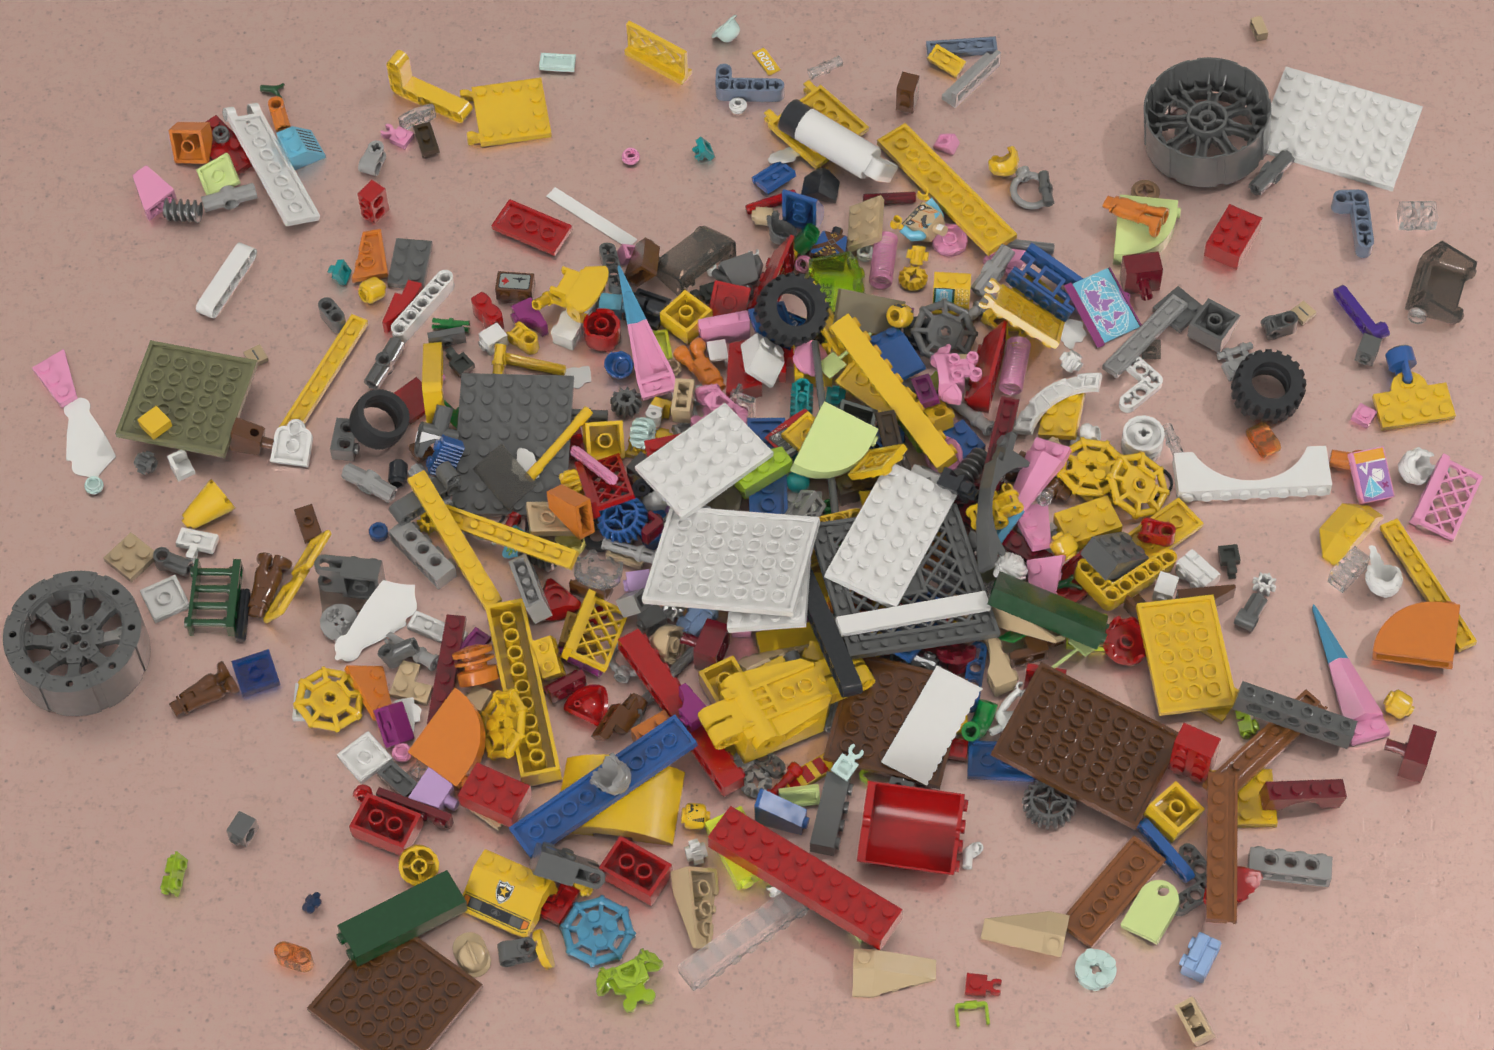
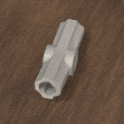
M1001 244L992 259H989L984 264L981 274L972 284L971 290L979 297H984L986 293L984 290L985 286L989 288L993 286L989 282L990 278H994L999 282L1005 273V268L1016 253L1008 246Z
M351 463L346 464L342 469V478L357 485L364 493L369 495L372 493L387 503L395 498L398 491L397 488L382 480L373 470L368 469L366 471Z

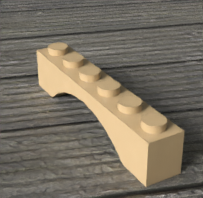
M963 615L962 617L967 619L969 615ZM1000 639L982 640L987 646L990 661L987 671V683L994 696L997 697L1015 690L1019 677L1016 670H1012L1010 666L1009 656L1003 653Z

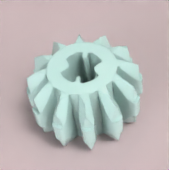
M636 417L632 422L629 434L632 447L645 449L644 441L655 439L656 425L653 420L645 417Z

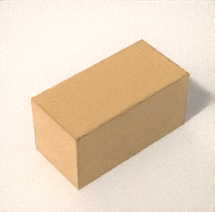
M1262 17L1251 18L1250 27L1256 41L1266 40L1268 30Z

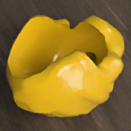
M1014 146L1007 147L1009 153L1005 156L993 155L988 160L989 170L992 174L1010 176L1016 172L1020 160L1018 150Z

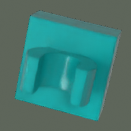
M703 137L695 140L697 146L693 147L692 151L696 154L699 152L698 155L694 156L698 161L703 160L704 157L709 161L715 158L711 144Z
M341 259L337 260L335 266L330 265L327 272L332 273L331 278L336 279L339 285H346L352 270L345 260Z
M833 385L832 387H827L826 402L837 407L842 399L845 400L846 390L840 388V386Z

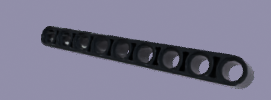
M810 566L807 619L841 697L846 698L862 694L863 687L860 677Z

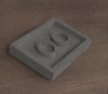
M396 238L387 281L388 287L405 288L407 281L411 280L422 283L423 289L425 288L433 247L432 241Z

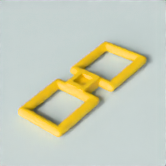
M326 530L310 540L291 572L293 576L291 581L282 586L263 618L265 623H269L285 613L308 575L310 568L314 565L315 559L320 555L332 533L330 530Z

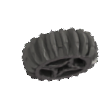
M1037 779L1034 781V785L1029 784L1028 790L1024 791L1025 797L1022 798V803L1024 804L1023 811L1026 812L1027 818H1031L1032 824L1038 822L1039 828L1042 825H1046L1048 830L1050 825H1052L1056 830L1058 824L1063 827L1065 821L1070 822L1071 816L1075 815L1076 799ZM1049 797L1051 798L1050 802H1052L1050 809L1048 808L1049 804H1047Z

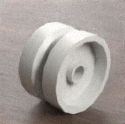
M1146 415L1131 418L1123 429L1121 440L1122 453L1128 455L1142 451L1152 461H1156L1161 455L1165 437L1164 428L1161 423L1155 418Z

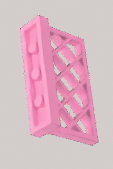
M1443 453L1435 465L1409 523L1414 526L1419 524L1453 541L1483 476L1449 460L1450 456ZM1449 466L1456 469L1459 476L1450 478L1447 471ZM1470 476L1476 479V482L1472 486H1467L1464 478ZM1460 479L1463 488L1455 490L1452 481ZM1448 482L1451 491L1443 493L1440 485ZM1465 491L1468 499L1467 501L1460 502L1457 493ZM1453 495L1456 504L1448 506L1445 496ZM1441 498L1444 507L1435 509L1433 500ZM1458 507L1460 516L1453 518L1450 509ZM1445 510L1449 519L1440 521L1437 512ZM1433 514L1437 523L1430 524L1424 521L1427 515ZM1451 523L1453 528L1452 534L1444 531L1442 525Z

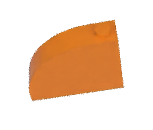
M1452 601L1445 603L1421 602L1397 611L1380 628L1374 642L1372 659L1452 670L1460 604Z
M454 688L408 750V753L461 790L477 762H481L484 754L485 728L479 711L461 691Z

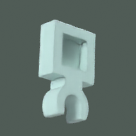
M855 744L849 747L848 756L842 753L831 768L833 773L848 782L859 766L855 760L860 759L864 754L863 750L857 755L852 752Z

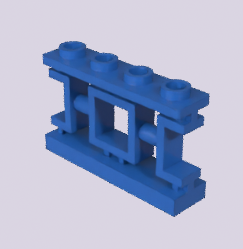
M1031 243L1020 258V260L1027 264L1024 270L1021 271L1014 266L1005 281L1013 288L1022 292L1027 298L1039 304L1040 307L1052 313L1057 319L1066 322L1075 308L1068 304L1071 298L1061 287L1069 283L1073 284L1084 278ZM1034 264L1040 268V273L1032 269L1031 265ZM1025 274H1028L1035 280L1033 282H1030L1023 276ZM1042 275L1057 285L1053 292L1038 283ZM1058 295L1064 299V303L1062 304L1054 299V296Z

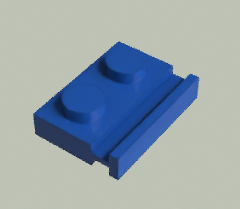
M776 162L751 178L754 184L756 183L760 189L769 194L796 177V173L787 164Z

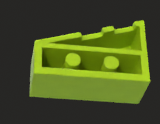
M782 446L771 449L773 457L734 484L744 499L791 472L793 460Z

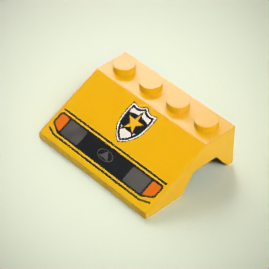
M484 849L472 869L463 892V896L467 901V911L465 913L520 938L529 937L540 919L541 908L549 895L556 894L558 889L554 881L533 875L530 868Z

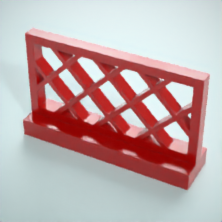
M619 453L597 460L611 472H620L616 475L618 480L615 485L608 484L603 479L599 482L595 481L597 478H600L597 474L590 471L580 461L574 462L585 496L590 498L593 519L600 517L599 511L635 499ZM618 482H624L621 486L617 485ZM600 488H605L603 492H599ZM611 490L616 491L614 494H609ZM622 492L628 493L623 496H620Z

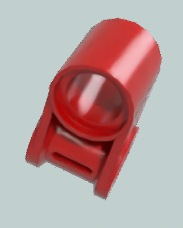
M1143 518L1141 520L1142 527L1141 531L1137 534L1138 540L1164 547L1174 544L1176 528L1172 523L1152 518Z

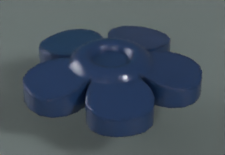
M315 892L313 895L309 894L305 898L306 902L303 904L302 910L307 911L309 914L313 913L315 908H318L322 902L319 899L321 894L319 892Z

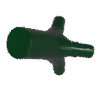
M285 84L261 85L260 91L270 92L282 98L278 90L283 89Z
M1071 574L1067 579L1058 582L1057 590L1062 588L1082 590L1083 587L1071 582L1074 579V575Z

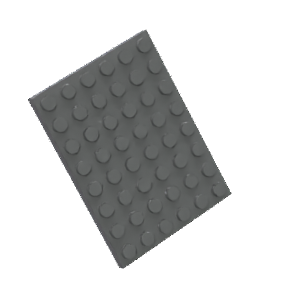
M461 373L457 431L459 432L458 440L463 441L465 449L456 467V471L461 476L462 486L452 496L453 507L478 516L507 517L509 513L517 512L521 517H525L527 514L526 502H548L547 491L561 485L560 473L569 470L571 438L544 467L539 478L535 479L533 483L520 481L519 476L511 471L512 460L517 459V450L524 448L532 452L535 460L538 461L571 424L574 376Z

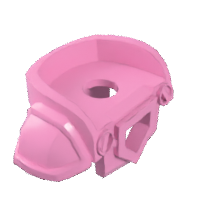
M946 344V346L939 348L930 357L931 365L937 368L938 398L948 404L960 405L962 393H964L965 378L969 377L974 382L980 381L982 370L974 366L978 363V354L975 351H970L966 359H960L957 353L949 354L951 345Z
M718 384L704 385L696 388L694 396L696 401L704 406L702 408L704 416H692L690 426H693L720 407L723 402L747 424L748 411L729 399L721 391Z

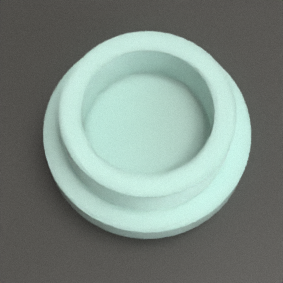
M97 476L87 478L84 484L86 492L93 495L100 493L104 487L103 481Z

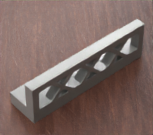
M996 50L992 55L986 52L942 94V100L956 108L1000 66L1001 52Z
M801 490L785 515L819 517L827 505L815 490ZM815 501L819 506L815 512H812V504Z

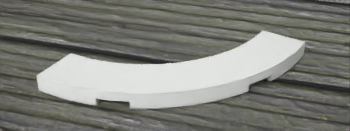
M1102 373L1078 374L1077 377L1063 378L1045 387L1029 401L1024 411H1021L1015 422L1013 432L1015 434L1032 435L1040 418L1059 401L1080 393L1099 392L1103 377Z

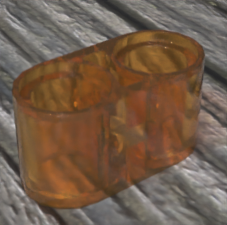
M1262 421L1246 429L1248 440L1261 458H1266L1281 451V444L1266 422Z
M286 941L279 942L274 947L275 957L281 966L300 972H309L313 968L314 960L309 949ZM285 951L289 952L286 956H280ZM304 957L308 958L305 962H299Z

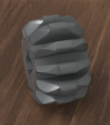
M628 386L626 390L619 388V392L614 391L613 397L610 399L611 410L616 412L617 417L623 415L625 419L629 415L633 418V413L639 414V408L642 407L640 393H637L635 388L629 390Z

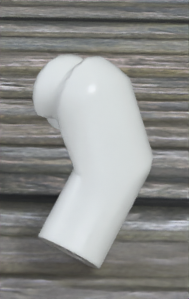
M974 842L963 850V869H972L973 859L984 849L981 842Z

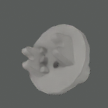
M334 604L322 613L320 619L321 630L326 637L336 642L340 636L348 633L358 615L349 605Z

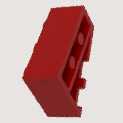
M747 339L729 343L726 396L734 403L762 397V383L745 372L741 344Z

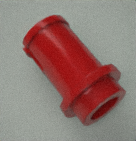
M517 512L509 513L504 525L509 527L517 526L521 523V515Z

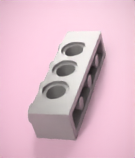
M409 522L402 526L398 523L389 530L390 540L438 590L457 576L455 563L450 558L447 559L444 556L440 547H435L427 534L423 535L415 522Z
M522 554L508 561L526 610L536 624L552 616L536 570L527 554Z
M1256 846L1250 847L1247 868L1261 871L1263 880L1329 887L1332 879L1333 857L1323 853L1315 855L1307 854L1304 851L1289 852L1280 848L1272 850ZM1265 861H1271L1273 865H1268ZM1291 863L1294 867L1290 868L1285 864ZM1306 866H1312L1314 870H1309Z

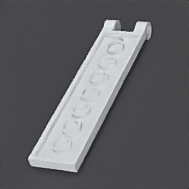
M258 103L248 104V115L238 116L234 107L223 108L222 114L225 122H229L284 224L292 226L319 221L320 214L262 113L260 105Z

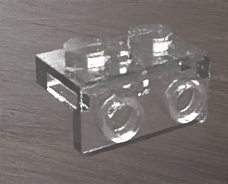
M738 383L736 389L733 388L730 399L748 411L747 418H756V398L742 394V384Z

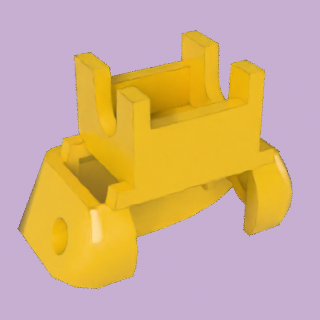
M562 266L561 271L564 275L557 287L550 286L549 288L550 294L559 297H553L551 299L552 303L567 308V314L575 322L583 323L587 315L584 312L596 303L608 282L609 272L606 266H585L580 272Z

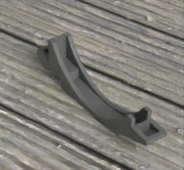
M1012 431L998 438L996 451L992 457L993 460L984 466L976 519L978 569L981 573L994 568L997 555L1004 556L1006 551L1000 542L993 521L992 504L996 486L1005 474L1017 473L1020 469L1029 467L1030 464L1028 460L1013 451L1017 435Z

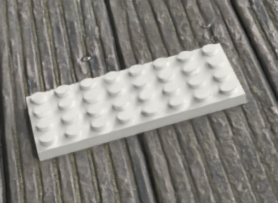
M895 464L888 475L879 476L824 577L888 608L897 607L957 495L939 487L936 482Z

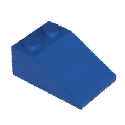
M783 189L782 220L791 223L795 228L801 230L807 223H812L819 229L824 219V206L818 199Z
M891 327L871 337L870 343L873 346L877 345L882 352L880 356L883 360L888 359L893 366L892 372L894 374L898 373L903 381L926 370V366L907 337L898 328Z

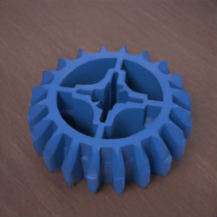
M637 497L599 511L600 517H597L599 522L597 525L602 536L606 539H611L612 542L618 541L623 543L627 541L629 544H631V539L637 540L638 534L642 535V528L646 525L645 523L649 522L647 517L648 511Z

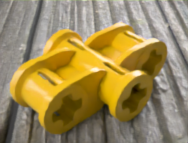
M1010 489L999 495L995 490L992 513L996 530L1005 528L1009 524V517L1023 511L1024 506L1019 501L1017 490ZM978 503L971 505L966 510V515L971 519V527L976 530Z

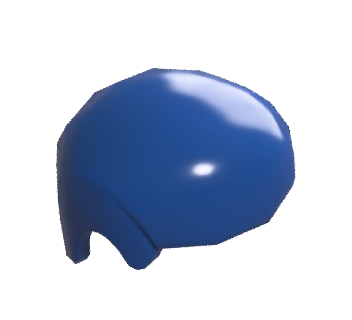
M623 351L610 352L605 358L604 367L611 377L623 379L632 374L634 362L631 356Z

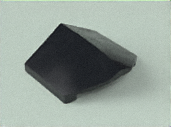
M818 168L804 177L801 195L818 199V201L836 203L840 181L828 169Z

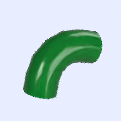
M979 699L972 720L966 722L962 727L961 733L964 739L967 741H977L985 736L993 722L998 704Z

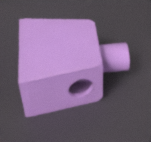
M429 767L408 797L442 811L446 807L455 811L460 804L459 800L453 797L455 793L453 785Z

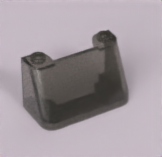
M699 226L691 235L659 257L656 277L678 296L684 290L687 291L690 285L693 287L695 279L716 263L736 257V242L731 237L710 227Z
M1443 240L1423 253L1419 259L1405 309L1413 314L1412 310L1417 311L1420 309L1421 313H1425L1421 314V316L1450 324L1461 322L1464 317V310L1458 307L1464 283L1475 276L1478 262Z

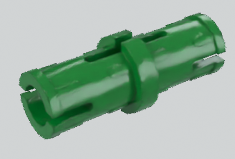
M454 318L432 319V323H439V325L432 324L433 330H445L462 327L463 325L470 326V321L454 320ZM464 327V331L469 333L470 328Z

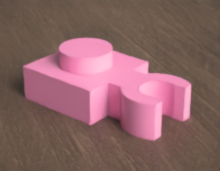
M391 124L385 125L388 132L380 131L383 138L389 139L390 143L406 149L414 138V132L400 126L397 129H393Z

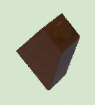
M646 237L636 243L624 273L629 283L639 287L656 276L660 246Z

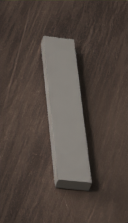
M1172 294L1102 365V369L1118 378L1188 307V303Z

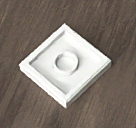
M176 575L140 590L155 624L189 609V601Z
M369 731L337 754L339 760L361 784L375 775L390 760L393 761L391 755Z

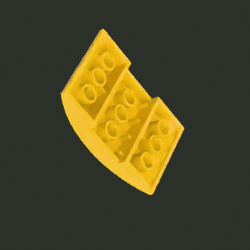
M590 754L567 757L561 792L600 766L603 760H605V756L610 755ZM671 766L666 767L571 833L588 836L598 833L631 837L636 842L673 846L685 772Z

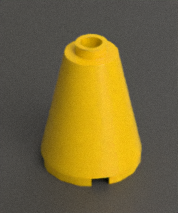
M210 479L183 512L182 516L184 518L181 521L188 529L190 527L196 529L236 508L217 484Z

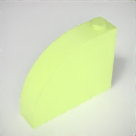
M1120 194V197L1128 198L1138 203L1168 208L1169 216L1166 223L1161 226L1160 233L1156 238L1149 234V227L1145 224H1137L1134 221L1117 217L1113 264L1121 265L1122 256L1158 251L1160 253L1173 236L1176 218L1180 219L1181 208L1178 207V200Z
M824 401L790 471L814 479H827L843 475L855 467L867 453L870 446H875L879 438L876 436L878 428Z

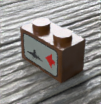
M902 71L896 90V110L913 114L919 98L920 75Z
M498 271L495 286L496 299L521 302L531 297L533 300L536 284L534 273Z

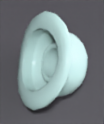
M733 15L726 23L716 29L712 34V38L718 37L725 43L734 40L740 33V27L735 20L737 15Z

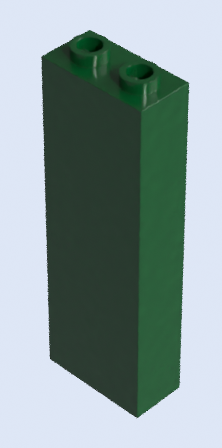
M999 571L993 584L987 605L1096 650L1100 643L1104 644L1108 634L1105 631L1110 626L1107 623L1108 615Z
M448 870L338 924V934L336 936L341 945L345 944L349 960H354L358 967L466 912L467 901Z

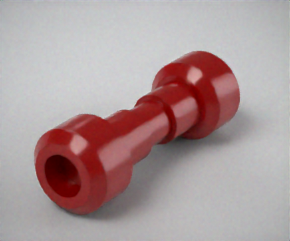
M795 761L791 762L779 783H776L772 789H767L766 791L779 796L778 789L785 788L794 778H799L804 773V769Z

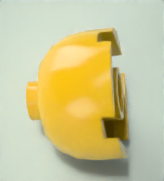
M415 844L407 847L401 853L398 859V870L406 882L416 886L436 876L439 871V860L431 848Z

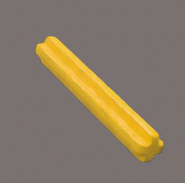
M505 353L506 364L557 375H565L567 368L563 364Z

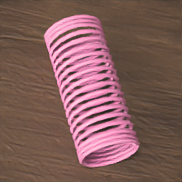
M882 231V237L887 236L891 238L884 237L882 239H889L893 242L882 240L874 243L869 283L879 289L890 287L893 280L898 237L888 231ZM875 281H878V282H889V283H884V284H882V283H877V282H875Z
M1014 336L1007 340L999 389L1008 395H1017L1023 390L1031 347L1030 341L1024 337ZM1019 342V343H1023V344H1025V345L1017 344V343L1010 345V343ZM1003 383H1005V384H1007V385H1009V386H1019V387H1018V388H1012V387H1008V386L1004 385ZM1003 386H1005V387H1007V388H1009V389H1019V390H1008V389L1004 388Z

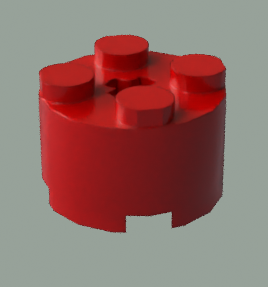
M598 308L596 312L586 315L583 321V328L587 346L597 351L614 350L621 339L620 319L612 310L606 308Z

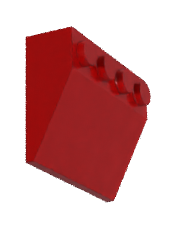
M790 235L773 252L771 258L768 257L766 270L760 275L759 287H755L753 301H749L747 311L748 309L755 308L757 296L771 280L781 274L786 275L789 272H793L795 268L793 235ZM783 295L778 298L777 302L781 301Z
M1008 321L1000 323L984 337L982 345H978L977 354L979 358L976 367L982 370V378L977 382L969 378L968 385L971 388L966 390L964 401H967V405L975 411L985 413L990 411L1005 353Z

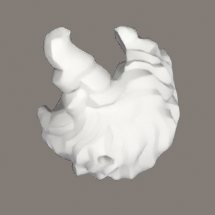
M1420 447L1407 451L1398 463V471L1403 480L1415 485L1427 483L1435 468V465L1430 463V457H1433L1434 454Z
M1370 545L1369 556L1371 565L1367 566L1365 573L1366 583L1374 594L1383 598L1391 597L1402 586V572L1397 566L1384 565L1380 554L1377 553L1376 547Z
M1005 552L1004 556H999L996 559L993 572L996 578L999 571L1021 580L1026 579L1025 576L1028 574V569L1021 556L1013 552Z

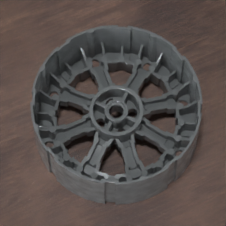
M1204 57L1191 61L1186 60L1161 73L1147 91L1143 108L1144 145H1146V152L1151 162L1167 177H1173L1179 183L1195 187H1217L1218 184L1223 183L1227 185L1249 175L1259 166L1260 160H1263L1266 156L1270 144L1271 99H1269V92L1263 81L1247 67L1222 58ZM1207 99V101L1194 102L1195 100ZM1218 101H1223L1226 103H1230L1232 105L1225 107L1219 104ZM1177 108H1182L1187 112V114L1170 116ZM1240 115L1246 116L1251 125L1234 122L1232 118ZM1181 128L1182 132L1167 142L1164 136L1162 137V131ZM1235 135L1244 138L1245 141H1248L1247 146H1242L1238 150L1231 144L1227 136ZM1196 142L1194 156L1183 154L1179 151L1188 143ZM1213 144L1223 154L1207 157V150Z
M68 571L55 574L53 578L43 579L34 584L14 603L12 612L7 616L3 629L4 652L20 688L34 704L46 711L56 712L58 715L86 716L115 706L130 695L138 686L150 660V639L135 599L121 583L109 576L98 575L97 572ZM99 598L102 601L101 607L93 617L90 616L85 619L84 604L86 599ZM69 600L71 603V614H69V619L66 621L63 618L60 619L51 607H56ZM118 613L122 626L117 627L116 630L104 632L102 630L104 624L110 617ZM36 619L45 621L54 633L34 635L29 632L30 625ZM119 645L110 657L100 653V650L105 648V646ZM45 649L51 652L43 660L33 663L28 657L27 650ZM92 663L97 667L91 672L81 674V669L85 665ZM68 665L65 676L50 674L58 666Z

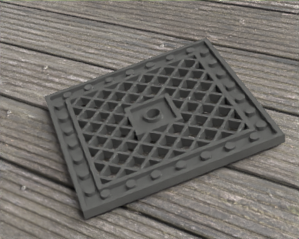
M954 503L938 531L942 533L941 536H935L933 540L935 542L934 546L929 547V553L922 560L900 603L907 605L916 603L918 599L922 602L934 600L936 596L941 599L952 597L954 594L964 595L981 591L986 592L957 503ZM856 517L820 522L814 544V550L835 618L860 613L861 608L867 611L878 610L879 606L882 605L877 602L875 606H872L866 602L867 597L864 596L861 600L854 596L855 591L852 590L850 592L848 588L824 577L840 548L839 544L845 539ZM938 545L947 549L945 554L936 549ZM932 554L940 558L938 563L930 559ZM944 561L952 565L950 570L942 566ZM927 564L934 568V570L930 572L923 567ZM939 571L945 574V578L942 579L938 577L937 575H935L936 572ZM949 577L958 582L956 586L947 582ZM931 580L939 584L937 589L929 585ZM943 587L951 591L949 596L941 592ZM928 592L933 594L931 598L927 597ZM991 607L990 611L969 614L967 619L958 616L950 618L948 622L941 619L931 621L930 624L925 622L912 624L911 627L901 626L892 630L884 629L874 631L873 633L867 632L845 636L842 639L853 660L998 638L1000 630Z

